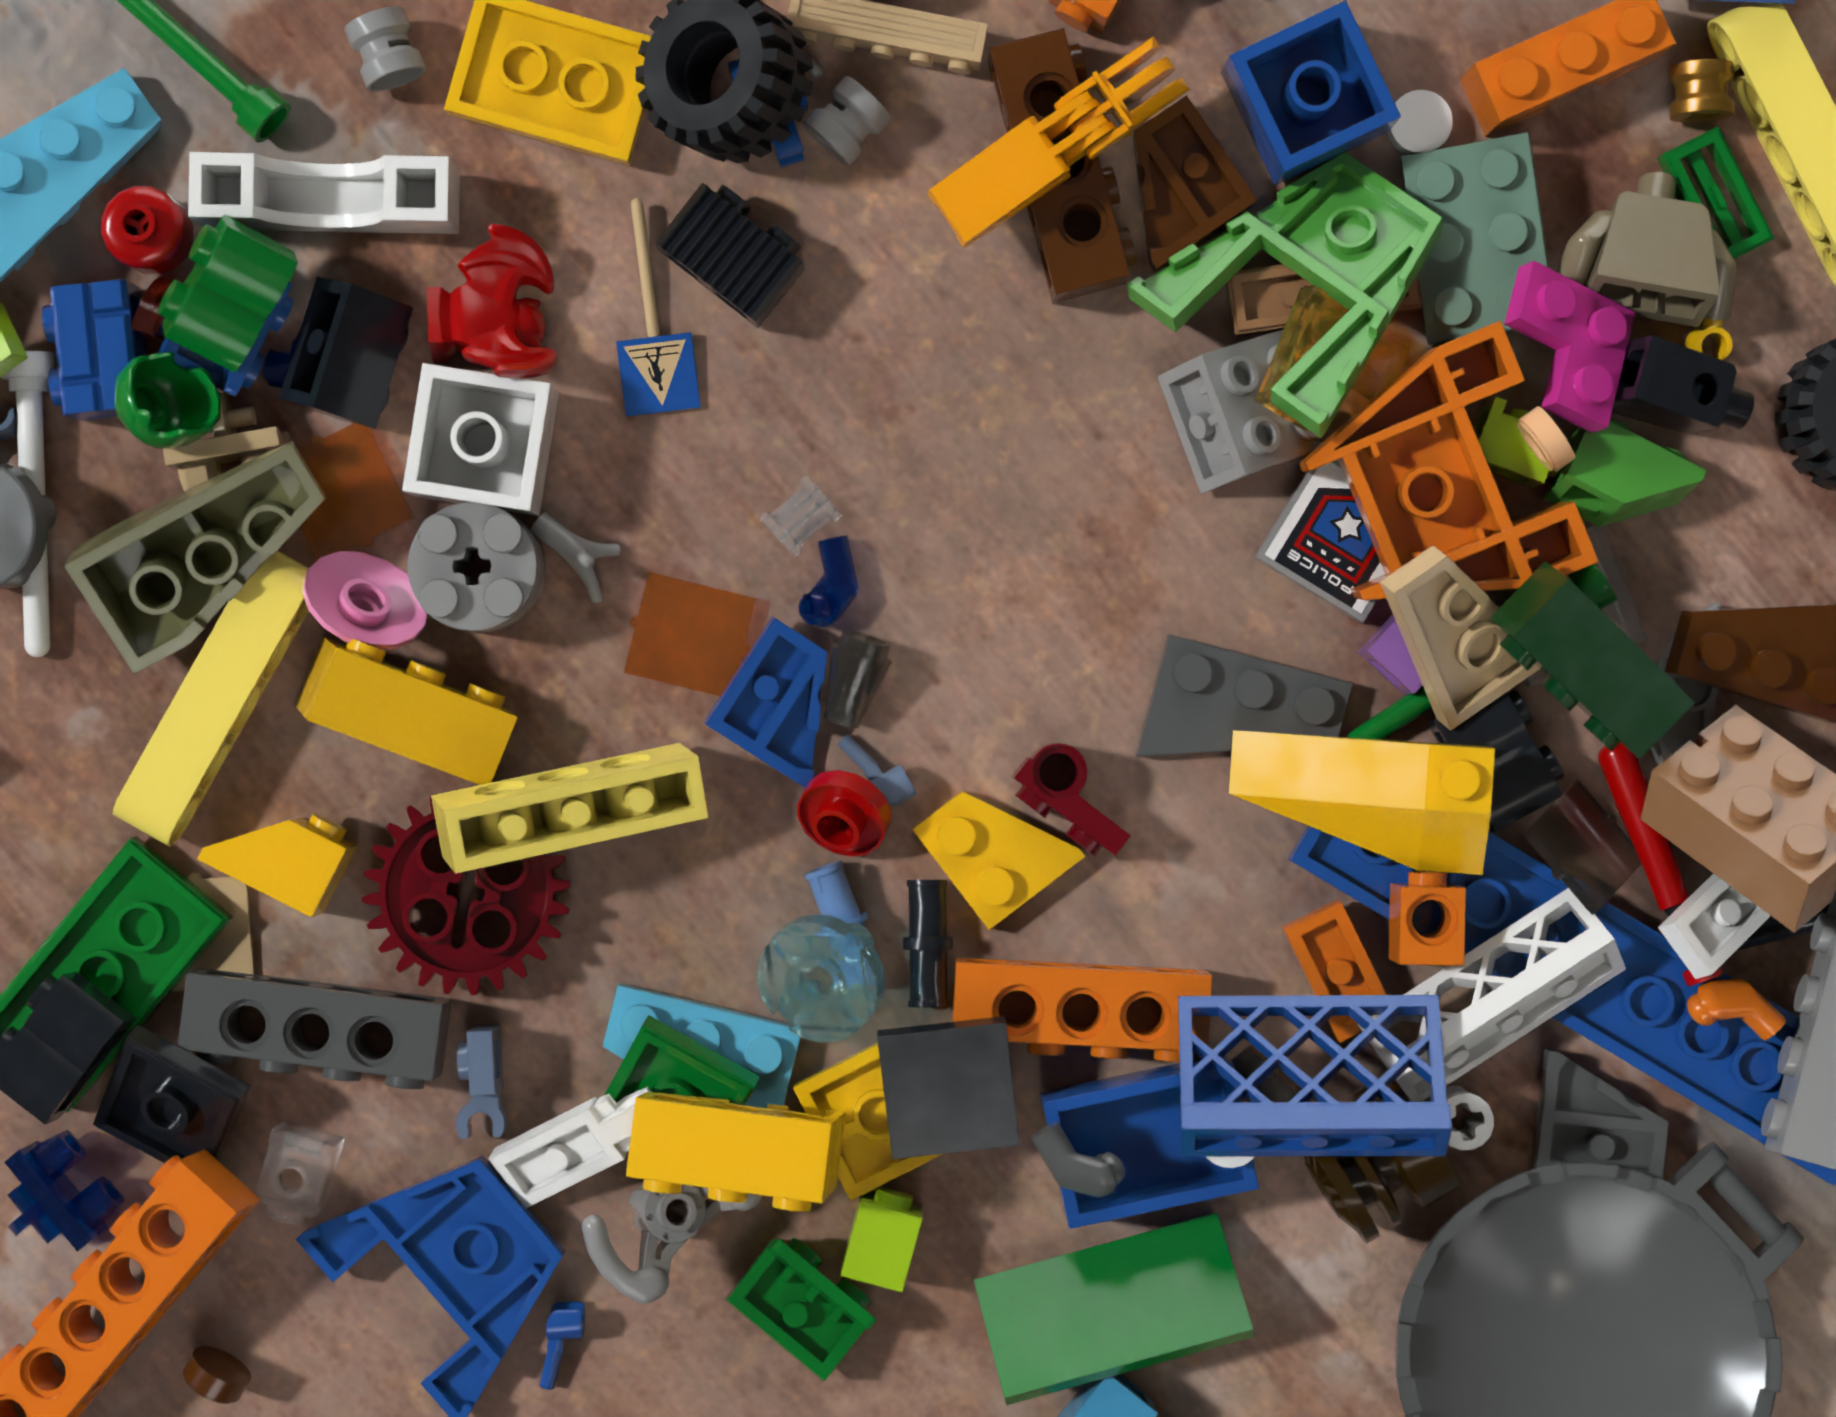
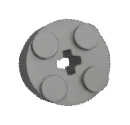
M462 502L448 506L429 516L420 525L408 555L409 582L420 606L427 614L440 623L455 629L477 633H488L506 629L521 619L531 609L544 587L546 566L541 545L520 519L496 506ZM476 552H478L481 559L491 562V571L480 574L479 584L475 585L473 577L464 574L465 563L473 562Z

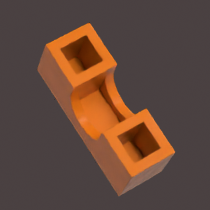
M1615 0L1474 63L1462 76L1460 82L1486 137L1542 112L1552 103L1596 82L1599 86L1648 65L1659 59L1676 42L1657 0Z

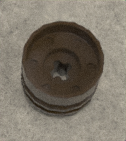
M1385 1071V1072H1383L1382 1074L1378 1075L1377 1078L1379 1079V1078H1380L1382 1075H1384L1387 1071ZM1396 1080L1388 1086L1402 1100L1411 1102ZM1365 1085L1351 1092L1353 1102L1357 1101L1368 1090ZM1377 1097L1373 1102L1383 1101L1379 1097ZM1304 1156L1305 1165L1334 1213L1353 1228L1366 1244L1380 1236L1372 1217L1367 1211L1374 1204L1378 1206L1393 1227L1402 1223L1399 1208L1392 1194L1403 1187L1409 1196L1425 1209L1460 1187L1459 1181L1446 1156Z

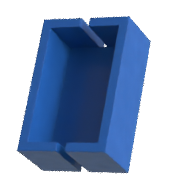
M1225 1055L1222 1059L1234 1069L1233 1062ZM1202 1058L1193 1060V1068L1202 1060ZM1180 1063L1039 1092L1046 1126L1058 1121L1076 1153L1096 1157L1099 1154L1111 1152L1121 1159L1125 1167L1123 1181L1116 1185L1113 1193L1107 1196L1097 1198L1059 1186L1069 1229L1259 1189L1253 1159L1240 1167L1225 1168L1212 1163L1205 1156H1181ZM1211 1068L1194 1084V1102L1222 1101L1233 1093L1236 1088L1215 1069Z

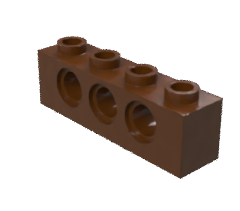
M1064 28L992 46L989 49L988 65L1007 133L1031 116H1035L1038 122L1045 118L1038 115L1031 106L1030 100L1035 94L1041 91H1052L1062 98L1076 88L1079 83L1088 79L1080 45L1074 44L1069 46ZM1071 132L1068 133V134L1065 135L1063 138H1061L1059 141H1057L1056 143H1054V145H1056L1057 143H1059L1060 141H1062L1063 139H1065L1066 137H1068V136L1071 135L1072 133H1071ZM1087 155L1080 158L1079 162L1082 172L1078 176L1057 185L1027 206L1052 304L1125 285L1130 276L1128 267L1137 264L1130 231L1127 227L1118 230L1112 205L1120 203L1119 188L1114 171L1111 166L1101 168L1098 156L1091 160ZM1075 212L1086 213L1095 220L1098 234L1088 241H1076L1065 232L1063 220Z

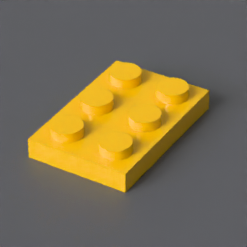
M474 0L444 110L451 116L630 166L646 110L641 107L638 94L645 88V85L636 82V67L644 65L645 57L638 54L642 40L649 42L652 36L526 0Z

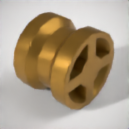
M1699 59L1676 63L1668 68L1669 82L1675 86V100L1669 106V119L1671 121L1703 123L1724 120L1735 115V101L1728 96V82L1734 77V63L1732 61L1724 59Z

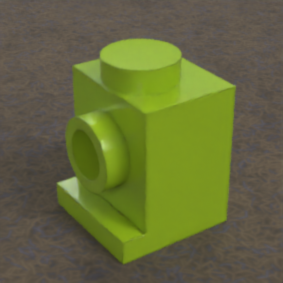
M1496 396L1484 402L1473 429L1491 473L1529 488L1544 484L1547 476L1554 479L1560 470L1557 472L1549 471L1529 448L1518 429V419L1529 411L1513 408L1510 415L1505 414L1503 411L1507 400Z

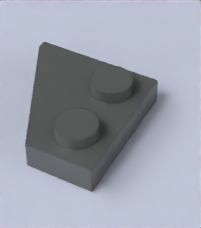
M1543 1048L1531 1169L1562 1163L1590 1162L1617 1165L1663 1179L1669 1122L1588 1072L1554 1049Z

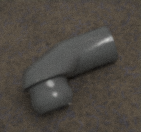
M1058 1121L1045 1126L1031 1136L1055 1181L1062 1188L1099 1198L1113 1193L1116 1185L1124 1179L1125 1167L1117 1155L1106 1152L1105 1154L1091 1157L1076 1153Z

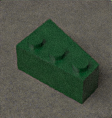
M1546 561L1490 617L1507 635L1499 645L1527 671L1536 663L1549 676L1541 685L1568 711H1571L1578 705L1590 717L1583 726L1611 752L1621 743L1640 759L1695 704L1568 577Z

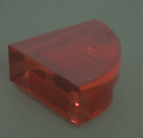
M160 276L151 283L137 308L131 329L147 337L163 341L162 323L165 317L158 314V308L165 292L175 279Z

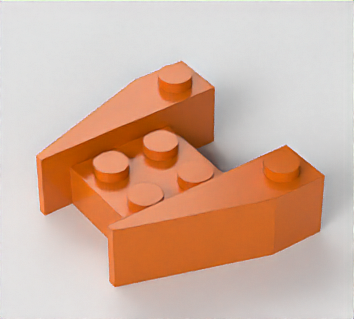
M1501 320L1428 350L1299 463L1302 472H1307L1338 459L1385 572L1383 576L1352 588L1351 591L1354 598L1361 600L1385 599L1386 596L1380 581L1431 546H1435L1447 555L1483 591L1518 589L1545 561L1565 576L1599 562L1575 502H1558L1511 522L1464 406L1525 381Z

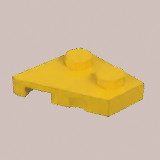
M964 791L959 792L912 828L988 930L1086 857L1078 847Z

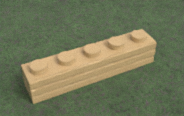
M790 0L787 18L793 22L792 27L801 31L807 44H816V40L832 42L834 49L845 52H854L855 47L871 50L870 54L874 57L888 60L893 59L894 55L910 57L909 62L911 64L922 67H932L933 62L948 65L949 71L964 75L971 74V70L980 71L988 29L987 23L868 0Z

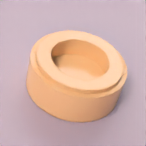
M1535 407L1518 419L1517 426L1522 437L1535 456L1549 471L1557 472L1575 459L1574 451L1568 440L1552 418L1541 407Z

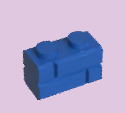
M121 279L91 282L90 284L79 283L52 286L50 288L51 305H44L42 308V325L45 337L49 343L56 344L58 368H51L48 375L52 402L55 406H62L64 416L75 420L84 421L117 416L114 408L116 377L133 358L143 355L147 356L140 287L128 280Z

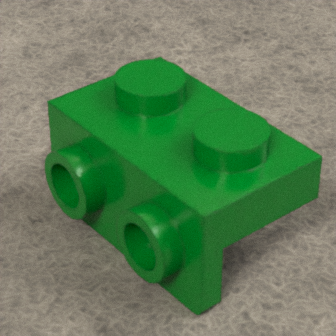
M795 1237L788 1244H785L780 1239H772L724 1300L821 1381H825L863 1331H870L877 1322V1319L866 1311L872 1301L844 1278H841L837 1285L832 1283L817 1270L823 1260Z

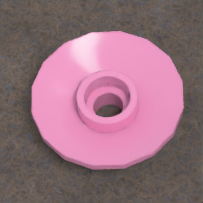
M338 551L320 557L306 573L302 592L309 612L324 629L344 642L349 643L352 639L382 650H393L412 643L425 627L427 613L422 609L412 591L408 574L386 559L364 552Z

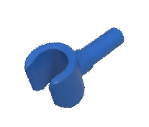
M557 1302L551 1307L550 1316L546 1324L548 1350L539 1386L543 1389L552 1390L555 1388L564 1351V1339H583L585 1307L583 1302Z

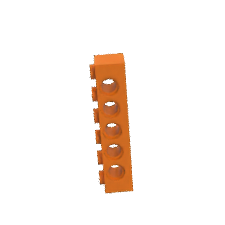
M206 1149L183 1159L178 1155L170 1158L151 1178L149 1184L155 1191L142 1206L138 1202L134 1203L112 1225L110 1232L116 1238L103 1253L99 1250L94 1251L73 1272L70 1279L76 1286L64 1300L60 1297L55 1298L37 1315L31 1324L37 1333L25 1347L21 1343L16 1345L0 1360V1417H18L14 1411L13 1401L22 1406L26 1417H80L261 1199ZM170 1210L177 1213L183 1220L185 1227L183 1237L176 1234L170 1227L168 1220ZM130 1258L136 1260L142 1266L145 1274L144 1284L132 1276L129 1268ZM91 1306L97 1308L102 1313L105 1320V1330L100 1329L93 1322L90 1313ZM52 1353L57 1355L64 1363L65 1376L59 1374L54 1368Z

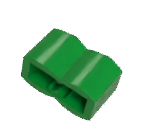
M224 214L215 228L206 224L199 232L189 254V259L196 262L184 283L175 279L170 284L161 300L158 314L165 317L162 323L165 338L235 373L254 345L266 318L285 291L298 262L293 250Z

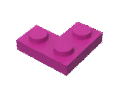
M1531 261L1518 267L1504 325L1555 350L1541 408L1591 433L1608 428L1635 312L1536 261Z

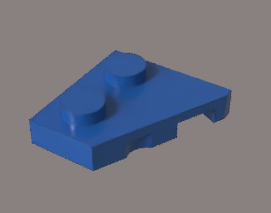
M772 616L706 717L704 724L806 788L810 779L814 776V769L812 768L816 732H819L821 688L825 680L828 652Z

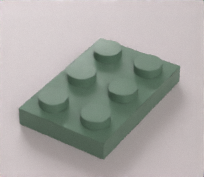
M1529 132L1401 156L1406 193L1442 217V233L1418 273L1428 345L1434 346L1447 343L1500 320L1506 333L1515 332L1516 330L1504 325L1518 267L1531 261H1536L1550 268L1531 135Z

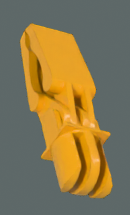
M1154 36L1100 74L1094 71L1090 78L1068 92L1053 105L1056 109L1055 112L1038 122L1035 116L1027 118L929 189L928 197L938 207L953 229L962 247H968L1057 185L1066 181L1071 176L1069 166L1080 158L1087 155L1091 160L1124 137L1131 136L1132 130L1190 90L1183 78L1177 79L1129 112L1127 106L1152 90L1175 70V66L1169 57L1166 56L1152 63L1118 88L1114 89L1112 86L1115 82L1150 59L1160 49L1161 46ZM1096 90L1104 103L1100 105L1096 97L1094 98L1090 92ZM1112 113L1120 125L1118 128H1116L1112 121H1109L1107 118L1108 114ZM1070 132L1072 133L1071 135H1069L1068 137H1066L1065 139H1063L1062 141H1060L1059 143H1057L1056 145H1054V143H1056L1057 141H1059V140H1060L1061 138H1063L1065 135H1067V134L1070 133Z

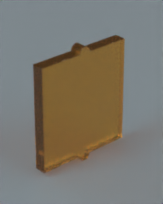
M353 423L325 438L316 435L311 438V445L299 450V453L326 495L325 500L301 524V528L317 560L322 556L338 551H350L360 545L368 548L372 547L375 543L374 538L415 518L369 427Z
M649 572L638 616H633L630 619V625L635 629L624 673L721 696L738 670L742 655H747L750 651V646L746 643L756 598Z

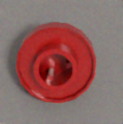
M833 770L816 775L810 779L797 803V816L804 832L817 845L835 854L850 857L869 854L880 846L892 823L891 807L885 795L872 782L855 773Z

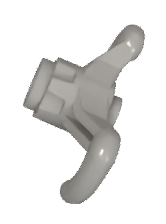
M642 1184L637 1190L632 1191L629 1200L634 1216L633 1224L641 1232L637 1271L630 1270L619 1259L610 1243L605 1221L600 1216L590 1215L586 1217L582 1222V1232L588 1254L600 1275L619 1293L639 1304H649L665 1295L670 1284L668 1276L671 1258L689 1238L695 1236L698 1230L717 1213L736 1209L747 1211L755 1208L763 1195L747 1193V1200L744 1203L723 1202L712 1199L704 1201L703 1197L707 1196L708 1188L683 1185L682 1193L665 1194L644 1190ZM672 1202L670 1207L673 1213L667 1219L666 1209L668 1205Z

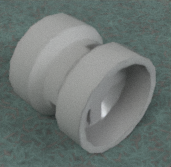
M394 6L373 10L353 19L344 28L350 47L354 51L359 52L363 60L360 73L369 92L387 91L406 85L421 77L427 70L420 51L412 47L408 39L411 26L403 7Z
M844 76L833 89V101L825 108H815L804 120L803 126L826 151L839 162L849 167L862 153L861 144L866 139V136L868 134H879L892 120V117L883 105L861 84L849 76Z

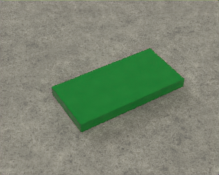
M138 836L131 837L0 994V1036L12 1026L18 1030L23 1027L33 1011L27 1006V1002L45 979L51 975L59 979L63 974L76 971L136 1017L135 1022L117 1047L99 1066L83 1091L65 1111L66 1113L70 1112L118 1057L126 1037L135 1026H144L234 917Z
M1217 1212L974 1279L1006 1405L1254 1337V1329Z

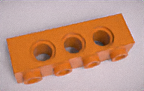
M955 957L952 1022L1001 1017L999 1014L1001 999L1007 993L1019 990L1033 997L1034 1010L1032 1015L1024 1022L1010 1023L1006 1021L1008 1042L1027 1043V1053L1053 1056L1065 1055V1045L1091 1046L1090 1056L1125 1059L1128 1058L1129 1048L1154 1049L1155 1060L1179 1062L1178 996H1211L1212 975L1206 970ZM1087 994L1093 997L1097 1003V1013L1094 1019L1089 1024L1081 1027L1066 1023L1062 1015L1066 1001L1074 995ZM1142 997L1155 999L1160 1007V1015L1157 1022L1145 1030H1137L1130 1027L1126 1019V1013L1130 1004ZM1192 1016V1033L1209 1047L1210 1016Z

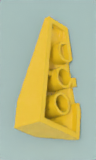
M1233 730L1229 794L1415 870L1483 875L1491 817L1495 748L1477 745Z

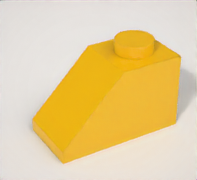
M312 813L309 821L304 818L291 819L203 847L197 860L312 918L325 912L358 846L343 839L347 832L345 827L324 816Z

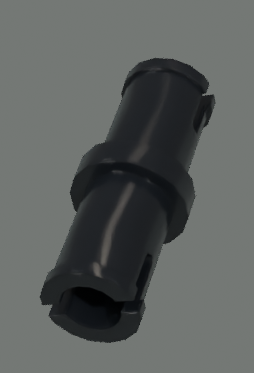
M907 880V886H909V937H903V950H909L910 1000L908 1001V1007H949V1000H947V950L953 949V937H946L947 880Z

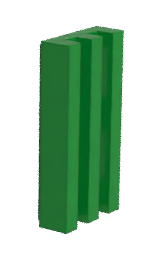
M1719 126L1663 153L1657 158L1663 172L1672 175L1676 180L1675 196L1677 200L1702 204L1681 162V159H1685L1734 259L1775 239ZM1707 147L1751 237L1745 240L1699 151ZM1711 222V228H1712L1713 230H1715V228H1714V226H1713V224H1712V222Z

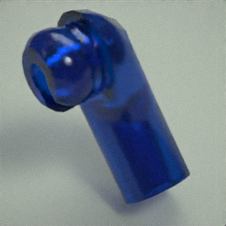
M848 535L817 542L824 575L808 594H804L798 604L800 617L809 625L827 627L837 622L858 595L859 584Z

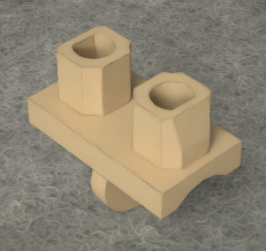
M225 392L219 393L221 396L220 419L209 432H214L215 437L197 440L180 448L163 449L165 466L178 470L179 480L183 490L186 491L222 474L220 464L240 460L241 464L290 442V433L280 432L277 426L237 433L236 428L257 424L254 407L232 409Z

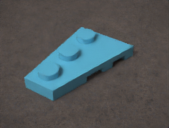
M624 983L617 985L602 1047L624 1060L647 1016L650 1015L760 1076L756 1087L745 1105L767 1108V1104L784 1105L803 1027Z

